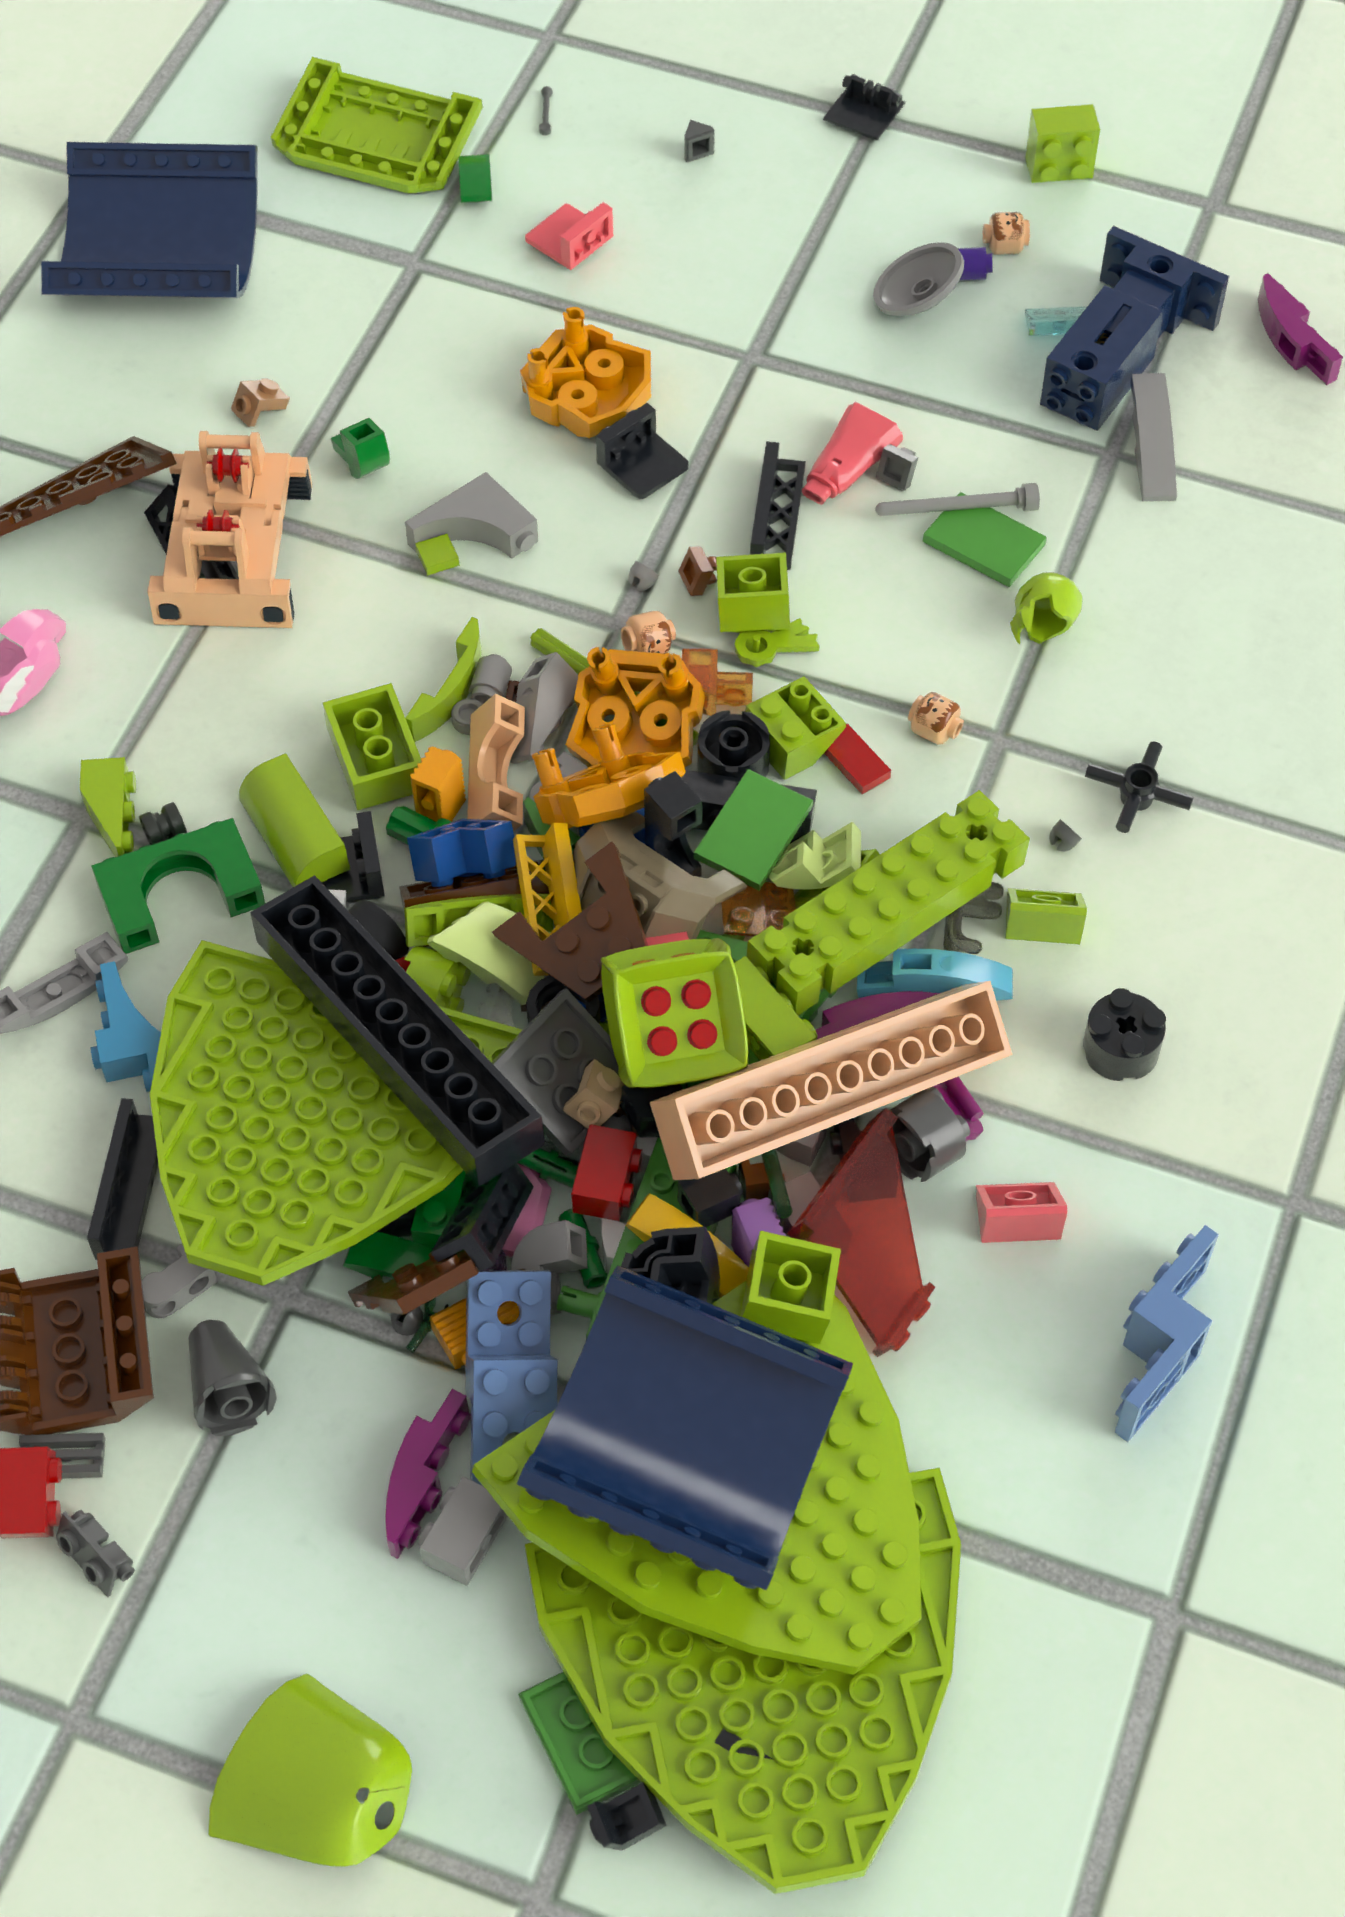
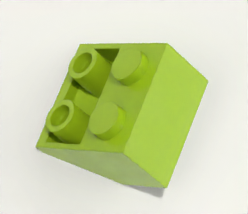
M805 676L746 705L745 712L754 714L767 726L770 738L769 763L784 780L813 766L846 728V722Z

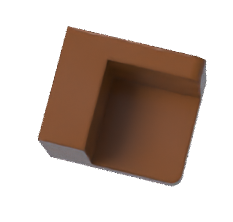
M748 1159L739 1163L738 1174L743 1188L744 1201L753 1198L758 1200L768 1198L771 1188L786 1182L784 1174L780 1173L777 1160L750 1164Z

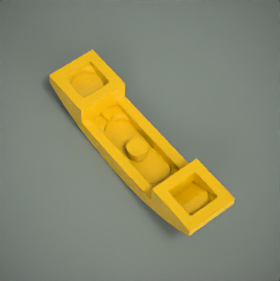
M648 1194L625 1225L644 1242L652 1238L651 1232L671 1228L703 1227L682 1211L652 1194ZM709 1232L718 1257L720 1273L719 1298H721L747 1280L749 1267L723 1242Z

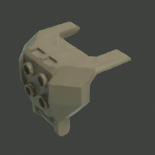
M636 811L624 817L595 823L577 841L572 855L581 910H585L606 894L604 888L584 862L612 841L619 849L622 866L630 885L632 899L638 911L646 938L687 932L689 940L697 939L706 917L714 907L747 888L743 881L725 869L707 879L692 876L637 840L633 834L645 828V818Z

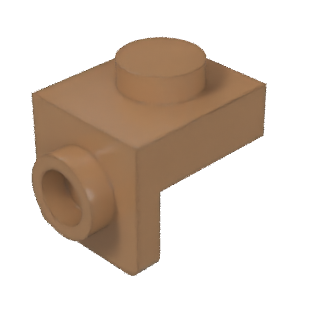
M263 378L255 381H240L231 410L248 427L256 425L260 411L286 409L290 398L273 380Z

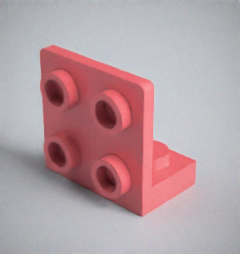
M602 202L595 209L584 214L566 203L525 235V241L564 267L572 270L613 237V208Z

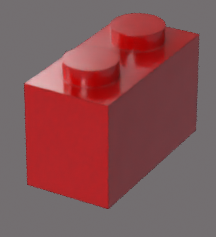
M589 1124L571 1193L573 1213L620 1221L623 1207L630 1208L633 1199L634 1184L629 1183L632 1172L639 1173L642 1162L643 1149L637 1148V1133Z
M49 1447L0 1448V1538L53 1537L54 1526H59L61 1506L60 1501L55 1500V1483L61 1482L62 1461L60 1457L56 1458V1452Z

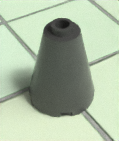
M220 1320L200 1322L190 1332L188 1338L193 1411L197 1424L202 1430L204 1426L209 1428L213 1435L218 1436L234 1435L249 1430L258 1424L256 1418L266 1411L268 1416L273 1410L277 1400L274 1385L225 1322Z

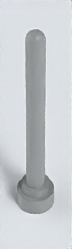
M1037 483L1022 484L1021 488H1015L1014 492L880 502L876 505L875 511L879 516L1011 505H1016V508H1022L1023 511H1034L1039 509V488Z

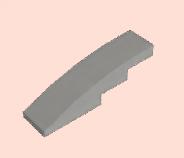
M1165 373L1132 374L1130 385L1134 404L1132 418L1136 437L1135 458L1142 501H1176L1177 488L1173 431Z

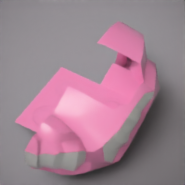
M32 609L23 611L0 629V633L17 643L15 644L6 638L0 642V716L11 714L27 704L43 689L60 666L57 643L66 633V622L50 610Z

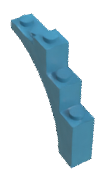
M115 961L100 964L102 979L95 982L100 1003L106 1002L107 1011L101 1012L103 1029L95 1031L97 1046L90 1047L95 1070L102 1068L106 1083L143 1075L146 1092H150L161 1032L154 1028L134 1007L122 986Z

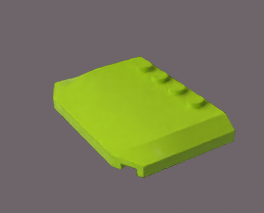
M312 57L271 135L272 145L295 165L408 194L444 189L481 113L483 104L481 98L453 92L451 99L344 73L341 70L340 63Z

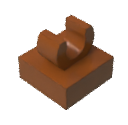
M701 546L689 547L678 572L690 596H702L707 585L714 584L717 581L713 573L717 571L716 556L706 557Z

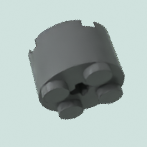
M934 1087L917 1092L882 1114L878 1120L879 1136L885 1133L891 1146L894 1166L911 1180L920 1177V1182L927 1181L961 1159L966 1152L965 1137L970 1135L969 1125L962 1116L955 1115L953 1110L944 1101L940 1091Z

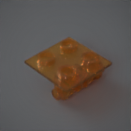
M765 882L760 891L747 885L745 890L721 903L723 934L754 937L771 925L776 930H781L784 917L796 910L794 889L777 887L774 883Z

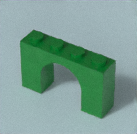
M233 818L213 822L206 827L189 833L178 834L171 839L153 845L142 846L136 851L118 857L107 858L91 866L102 900L121 949L125 954L160 943L154 921L147 906V898L153 886L170 874L181 871H193L208 876L219 888L231 918L255 910L265 904L261 883Z

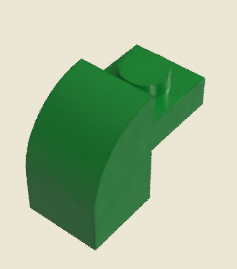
M370 418L340 430V434L331 438L333 449L348 463L350 473L356 479L390 463L385 433Z

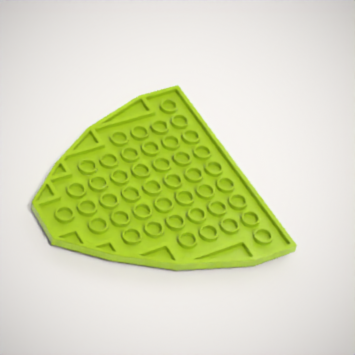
M201 940L167 997L151 1085L150 1101L160 1179L188 1263L264 1286L359 1243L444 1190L463 1169L274 960ZM440 1007L491 1063L523 1030Z
M746 1281L712 1303V1305L741 1316ZM835 1294L831 1320L821 1343L796 1340L853 1363V1366L800 1496L767 1590L759 1587L754 1589L744 1587L738 1584L733 1579V1576L717 1569L714 1571L702 1569L696 1566L689 1557L677 1552L665 1553L657 1550L650 1544L649 1540L635 1534H619L602 1520L595 1517L583 1518L570 1512L566 1505L552 1499H537L528 1494L526 1488L517 1485L521 1471L538 1446L554 1411L473 1465L472 1473L525 1538L640 1613L745 1652L855 1675L915 1628L921 1620L919 1520L900 1422L847 1307Z
M940 1467L909 1473L919 1520L921 1620L915 1628L855 1675L751 1654L647 1616L535 1543L524 1544L539 1630L605 1745L641 1782L645 1783L650 1792L690 1832L774 1894L864 1877L916 1782L951 1680L953 1669L961 1541ZM723 1728L742 1738V1740L735 1742L729 1751L714 1742ZM745 1746L751 1747L756 1750L759 1757L738 1753L736 1750ZM764 1753L772 1759L764 1758Z

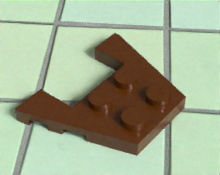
M612 841L584 862L604 888L606 894L542 941L525 916L519 911L492 931L498 940L588 1002L603 992L602 957L648 946L638 911L632 899L628 878L622 866L619 849Z
M464 1249L440 1262H437L430 1252V1259L418 1266L410 1263L397 1269L392 1274L394 1279L384 1283L379 1274L348 1291V1294L355 1307H361L365 1304L367 1309L373 1310L380 1306L384 1312L404 1315L476 1276L479 1273V1269Z

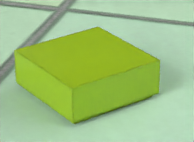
M448 534L415 543L416 552L427 576L460 566L459 557Z

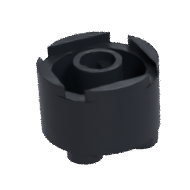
M730 710L715 713L703 722L697 741L698 772L742 778L746 771L750 769L764 777L768 775L770 738L768 728L760 718L745 711H742V715L730 714Z
M1125 988L1115 989L1111 994L1098 1000L1089 1013L1083 1038V1047L1089 1066L1099 1075L1113 1081H1123V1078L1136 1077V1080L1146 1076L1155 1067L1166 1031V1016L1164 1012L1149 999L1139 994L1131 993Z

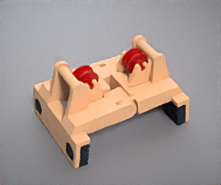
M200 431V451H185L184 454H173L177 464L169 467L171 478L173 479L172 482L175 487H178L164 573L163 576H150L147 592L154 624L292 628L295 612L293 611L294 605L290 579H275L286 500H311L312 479L307 457H291L289 453H265L259 432H251L250 435H211L208 431ZM223 449H234L231 455H225ZM238 449H250L251 456L239 455ZM202 561H237L239 579L200 578Z

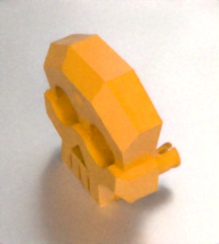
M570 307L563 313L565 329L555 330L540 348L530 350L531 354H527L528 362L520 370L523 392L529 396L531 415L553 426L559 427L563 425L578 437L591 438L599 434L605 427L611 426L624 418L630 411L638 409L651 398V351L613 340L612 333L594 325L584 326V311L578 307Z
M599 647L591 649L587 655L589 667L578 674L574 695L578 711L565 744L569 752L587 767L599 763L602 758L592 730L594 728L599 729V726L614 723L623 753L630 755L638 752L658 754L680 751L684 767L691 765L693 758V727H696L701 722L705 695L701 683L689 672L680 655L674 653L661 654L614 649L607 650L602 647L601 652ZM607 715H615L612 721H604ZM659 720H668L664 726H656Z
M610 723L599 726V729L594 728L592 730L602 760L593 766L564 778L562 777L554 748L541 750L539 754H532L531 756L534 759L542 784L539 787V792L533 796L542 823L550 826L553 823H567L569 829L573 826L581 827L624 817L644 808V789L653 780L659 777L663 778L673 771H676L681 778L686 773L680 751L658 754L638 752L627 755L622 752L615 724Z

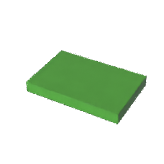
M960 492L957 496H965L966 494ZM991 507L943 511L923 534L924 543L1007 587H1010L1042 550L1046 545L1047 539L1041 533Z
M748 769L694 851V859L719 872L725 869L746 885L760 891L812 809L813 800Z
M564 1672L518 1694L522 1706L576 1815L588 1810L587 1806L595 1801L604 1802L641 1783L605 1745Z

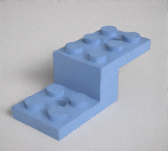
M1206 1225L1196 1236L1191 1233L1186 1236L1177 1249L1178 1258L1172 1264L1166 1261L1153 1278V1282L1156 1284L1148 1293L1141 1290L1129 1306V1310L1132 1313L1123 1325V1328L1127 1330L1123 1346L1147 1363L1145 1369L1148 1371L1141 1380L1134 1377L1129 1382L1120 1397L1123 1399V1402L1115 1413L1119 1417L1115 1433L1127 1442L1131 1440L1196 1361L1203 1348L1212 1320L1183 1300V1298L1206 1272L1219 1235Z
M549 1270L479 1271L476 1276L467 1280L465 1395L471 1400L470 1480L480 1485L482 1484L472 1473L473 1465L502 1446L503 1440L508 1434L512 1432L521 1433L557 1407L558 1360L550 1355L551 1271ZM506 1301H514L519 1307V1316L511 1324L501 1323L497 1316L499 1306Z

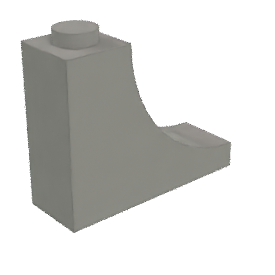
M487 472L405 521L407 543L415 552V543L448 534L451 541L468 540L493 546L507 554L511 559L523 551H528L538 542L537 519Z

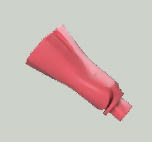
M857 402L849 405L828 444L808 474L807 484L801 490L803 495L822 505L828 498H835L838 494L840 495L846 491L866 470L880 460L884 447L888 444L896 447L901 444L903 435L897 424Z

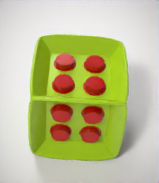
M690 939L625 950L601 958L602 987L613 1052L619 1066V1077L624 1085L629 1088L675 1085L719 1077L748 1067V1040L739 980L731 956V949L722 939Z

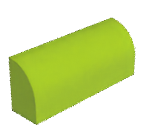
M286 753L261 763L250 771L240 786L239 800L292 887L299 885L314 875L323 882L350 870L343 841Z

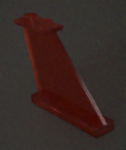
M887 1108L883 1109L868 1122L787 1233L791 1238L806 1239L809 1242L841 1249L836 1286L876 1344L872 1353L877 1357L891 1349L897 1352L906 1343L911 1335L907 1328L913 1320L917 1322L928 1311L931 1303L927 1299L936 1288L931 1282L924 1286L922 1285L892 1127L898 1117Z

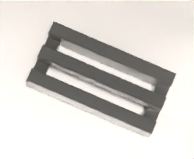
M103 1433L19 1435L20 1447H49L50 1449L95 1447L93 1449H63L54 1451L56 1452V1458L60 1457L62 1462L94 1460V1464L62 1465L61 1479L103 1477L106 1439Z

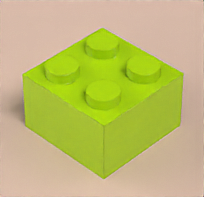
M1094 104L1031 109L1025 159L1032 183L1093 178L1100 136V126Z
M786 553L716 557L720 632L740 633L743 631H775L790 628Z
M760 1230L750 1257L741 1317L791 1338L820 1344L831 1320L841 1249Z

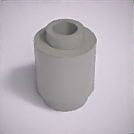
M491 654L478 660L469 688L471 693L470 699L478 700L484 704L494 694L502 697L505 696L512 667L504 657Z

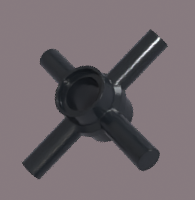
M1150 742L1142 762L1129 766L1125 774L1091 763L1087 767L1085 777L1119 788L1120 798L1124 806L1115 827L1122 833L1130 831L1137 811L1150 807L1154 799L1185 810H1190L1193 796L1159 786L1158 774L1154 769L1162 751V745L1158 742Z

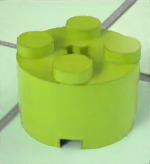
M424 946L413 947L404 959L411 962L406 973L438 1006L462 1012L464 999L460 998L463 986L467 984L470 978L471 970L461 962L455 963V961L446 959L430 948Z

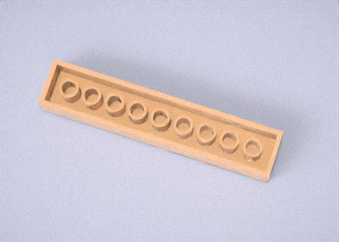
M991 981L961 985L750 1064L739 1071L710 1079L651 1101L650 1105L673 1180L700 1179L1011 1056L1012 1052Z

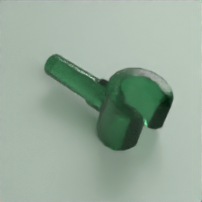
M436 1297L424 1304V1320L406 1346L412 1353L416 1351L428 1332L432 1330L430 1316L438 1313L432 1312L436 1305Z

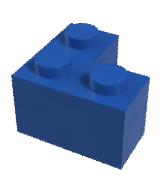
M460 819L408 837L415 881L431 882L432 887H441L452 884L454 882L453 878L456 876L469 877L483 873V877L489 879L505 875V869L517 865L513 845L514 832L512 821Z

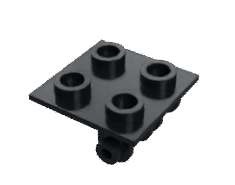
M856 74L846 75L842 82V86L846 89L823 117V120L878 141L903 108L905 101L902 100V95L898 94L896 89L885 87L880 83H876L874 86L872 80L866 82V79L858 77Z

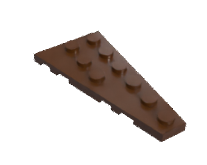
M132 436L0 506V536L75 505L89 504L97 496L177 464L171 451Z

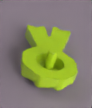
M801 618L791 622L790 628L778 629L772 633L766 630L743 631L738 635L734 643V650L740 661L745 664H751L753 667L771 663L777 652H817L820 649V645L817 642V634H809V627L802 625Z

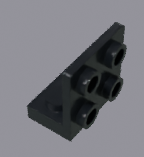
M371 811L356 813L358 828L351 829L352 836L341 837L345 845L350 870L322 882L328 890H346V902L385 896Z

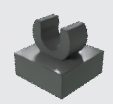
M888 444L883 448L876 478L905 491L911 486L918 457L915 456L916 452L905 447L900 449Z

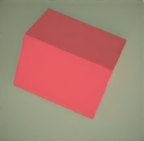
M1055 1182L976 1185L981 1243L1061 1239L1067 1217V1204Z

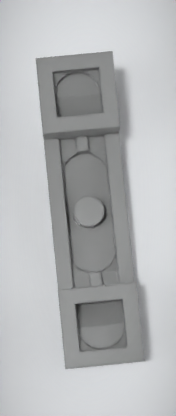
M105 932L76 948V959L16 992H13L9 986L0 990V1034L30 1027L70 1008L97 990L95 981L102 979L100 964L115 961L119 971L127 963L128 956L109 933Z

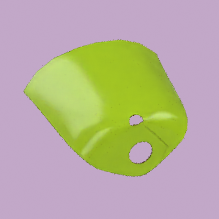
M304 1674L285 1682L268 1696L246 1724L233 1745L215 1785L209 1809L208 1835L209 1837L240 1843L315 1864L337 1867L357 1865L385 1846L398 1833L401 1827L411 1783L412 1764L410 1756L403 1744L384 1727L339 1697L310 1674ZM361 1788L369 1789L364 1803L358 1802L356 1798ZM390 1801L394 1807L393 1817L386 1828L382 1830L377 1829L375 1826L376 1812L380 1805Z

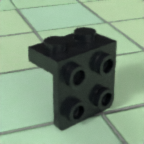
M645 403L636 410L630 411L624 418L611 426L605 427L596 435L597 464L638 499L648 497L686 472L689 468L688 460L656 433V409L648 403Z

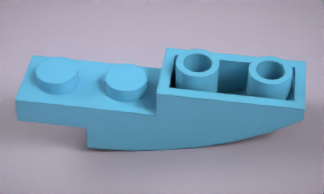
M918 948L897 949L893 952V961L878 962L858 975L856 989L858 998L892 992L943 993L961 985L991 981L996 1001L1013 999V970L1011 967L999 962L956 951Z

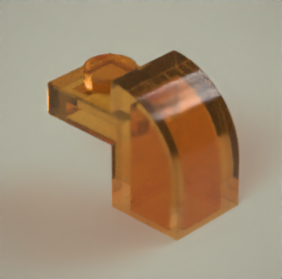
M682 649L684 664L689 672L701 683L705 699L702 714L712 716L716 713L717 705L737 707L752 703L753 673L718 672V649Z

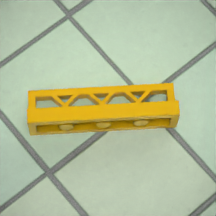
M553 823L545 835L516 834L513 838L524 916L543 941L582 912L567 823ZM525 847H542L544 861L537 865L526 855ZM536 876L549 888V895L545 899L532 890L531 881ZM541 910L554 920L555 928L550 934L537 923L536 915ZM532 963L534 976H549L548 973Z

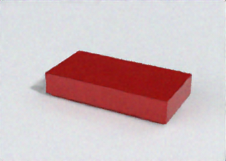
M848 723L842 733L824 752L862 795L891 778V769Z

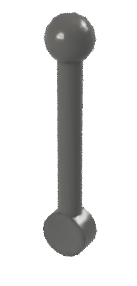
M545 86L541 90L544 100L543 119L539 125V133L544 136L551 133V125L548 121L549 102L553 90L549 86Z

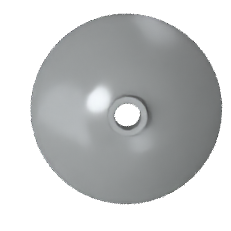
M943 242L922 245L903 254L885 269L876 282L873 297L878 308L883 313L892 316H911L933 308L944 300L957 286L964 269L962 254L956 246Z

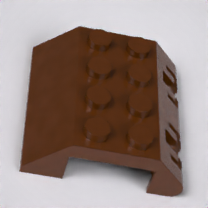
M138 1247L97 1253L98 1269L21 1282L15 1268L0 1270V1313L15 1316L0 1315V1385L20 1389V1391H0V1431L21 1435H46L117 1423L154 1398Z

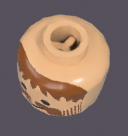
M996 212L992 214L989 224H983V243L989 244L993 254H1019L1024 246L1029 245V220H1024L1020 212Z
M659 611L632 615L621 629L622 644L626 651L665 654L669 652L672 640L676 638L673 622L667 620Z
M930 692L925 696H918L908 714L912 731L937 745L943 744L949 737L955 739L959 735L964 720L960 719V706L936 692Z

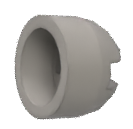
M635 561L629 571L628 581L632 587L640 581L638 590H647L654 584L659 575L645 565Z

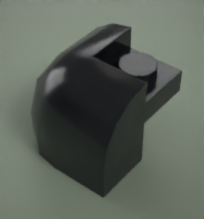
M706 1227L671 1228L651 1232L652 1238L640 1244L632 1254L627 1252L621 1264V1267L709 1304H712L714 1298H719L720 1273L718 1257L713 1240Z

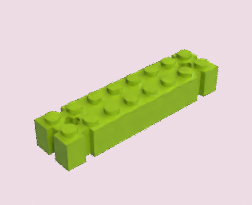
M978 790L957 804L955 816H950L947 812L943 813L786 915L781 930H776L771 925L748 940L746 957L755 967L758 965L766 972L770 983L773 982L776 985V991L778 993L783 992L791 1001L795 1013L800 1015L818 1003L821 989L825 988L830 994L990 888L995 873L1003 879L1024 865L1030 838L1011 819L1001 822L998 819L999 808Z

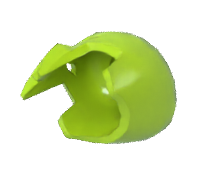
M1043 572L1031 577L1020 587L1014 600L1016 607L1015 616L1010 622L1011 630L1017 643L1020 644V632L1024 628L1028 632L1030 640L1041 644L1048 639L1063 634L1075 623L1082 610L1083 599L1079 588L1072 580L1055 572Z

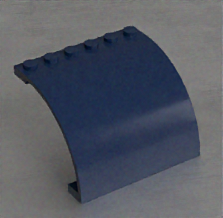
M66 142L68 211L64 248L61 261H41L43 295L240 298L243 296L250 278L256 236L258 149L256 145Z
M617 1265L609 1278L604 1291L606 1294L570 1379L538 1446L524 1465L517 1485L526 1488L527 1493L537 1499H552L566 1505L568 1510L583 1518L595 1517L602 1520L619 1534H635L649 1540L650 1544L657 1550L665 1553L677 1552L689 1557L696 1566L708 1571L717 1569L733 1576V1579L738 1584L753 1589L759 1587L767 1590L800 1496L839 1397L850 1376L853 1363Z

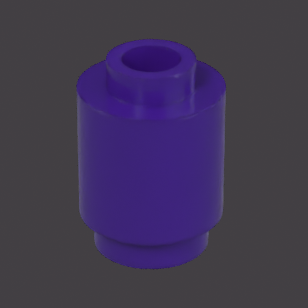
M986 247L958 248L964 259V269L959 281L986 280V273H993L992 253H986Z

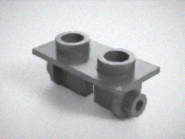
M79 1510L70 1517L65 1511L61 1515L56 1535L58 1545L65 1555L71 1556L83 1569L86 1579L92 1585L98 1586L108 1598L111 1596L114 1582L117 1578L121 1581H126L135 1572V1569L132 1567L133 1560L115 1541L102 1548L100 1547L101 1543L108 1540L109 1534L91 1513H84L83 1510Z

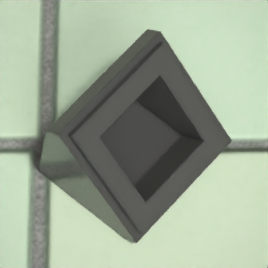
M690 120L684 135V160L686 163L714 154V128L712 126Z

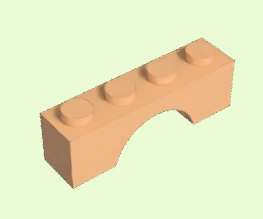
M494 694L471 714L467 819L512 821L514 832L523 825V794L508 788L507 772L511 757L517 745L524 737L525 707L498 694Z

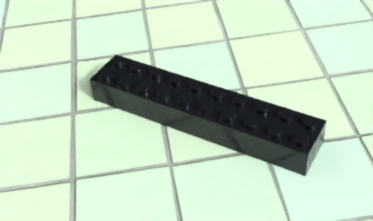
M315 875L250 912L257 943L478 1186L483 1185L545 1145L542 1116Z

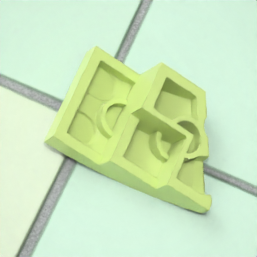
M851 822L824 839L812 830L788 845L768 878L777 887L790 889H820L833 886L861 867L860 829Z
M482 902L470 910L468 915L458 918L451 923L450 927L439 934L431 936L427 941L444 958L455 961V963L461 962L484 983H497L521 1005L526 1004L530 990L539 980L545 977L534 976L532 963L494 936L492 931L516 913L490 902Z

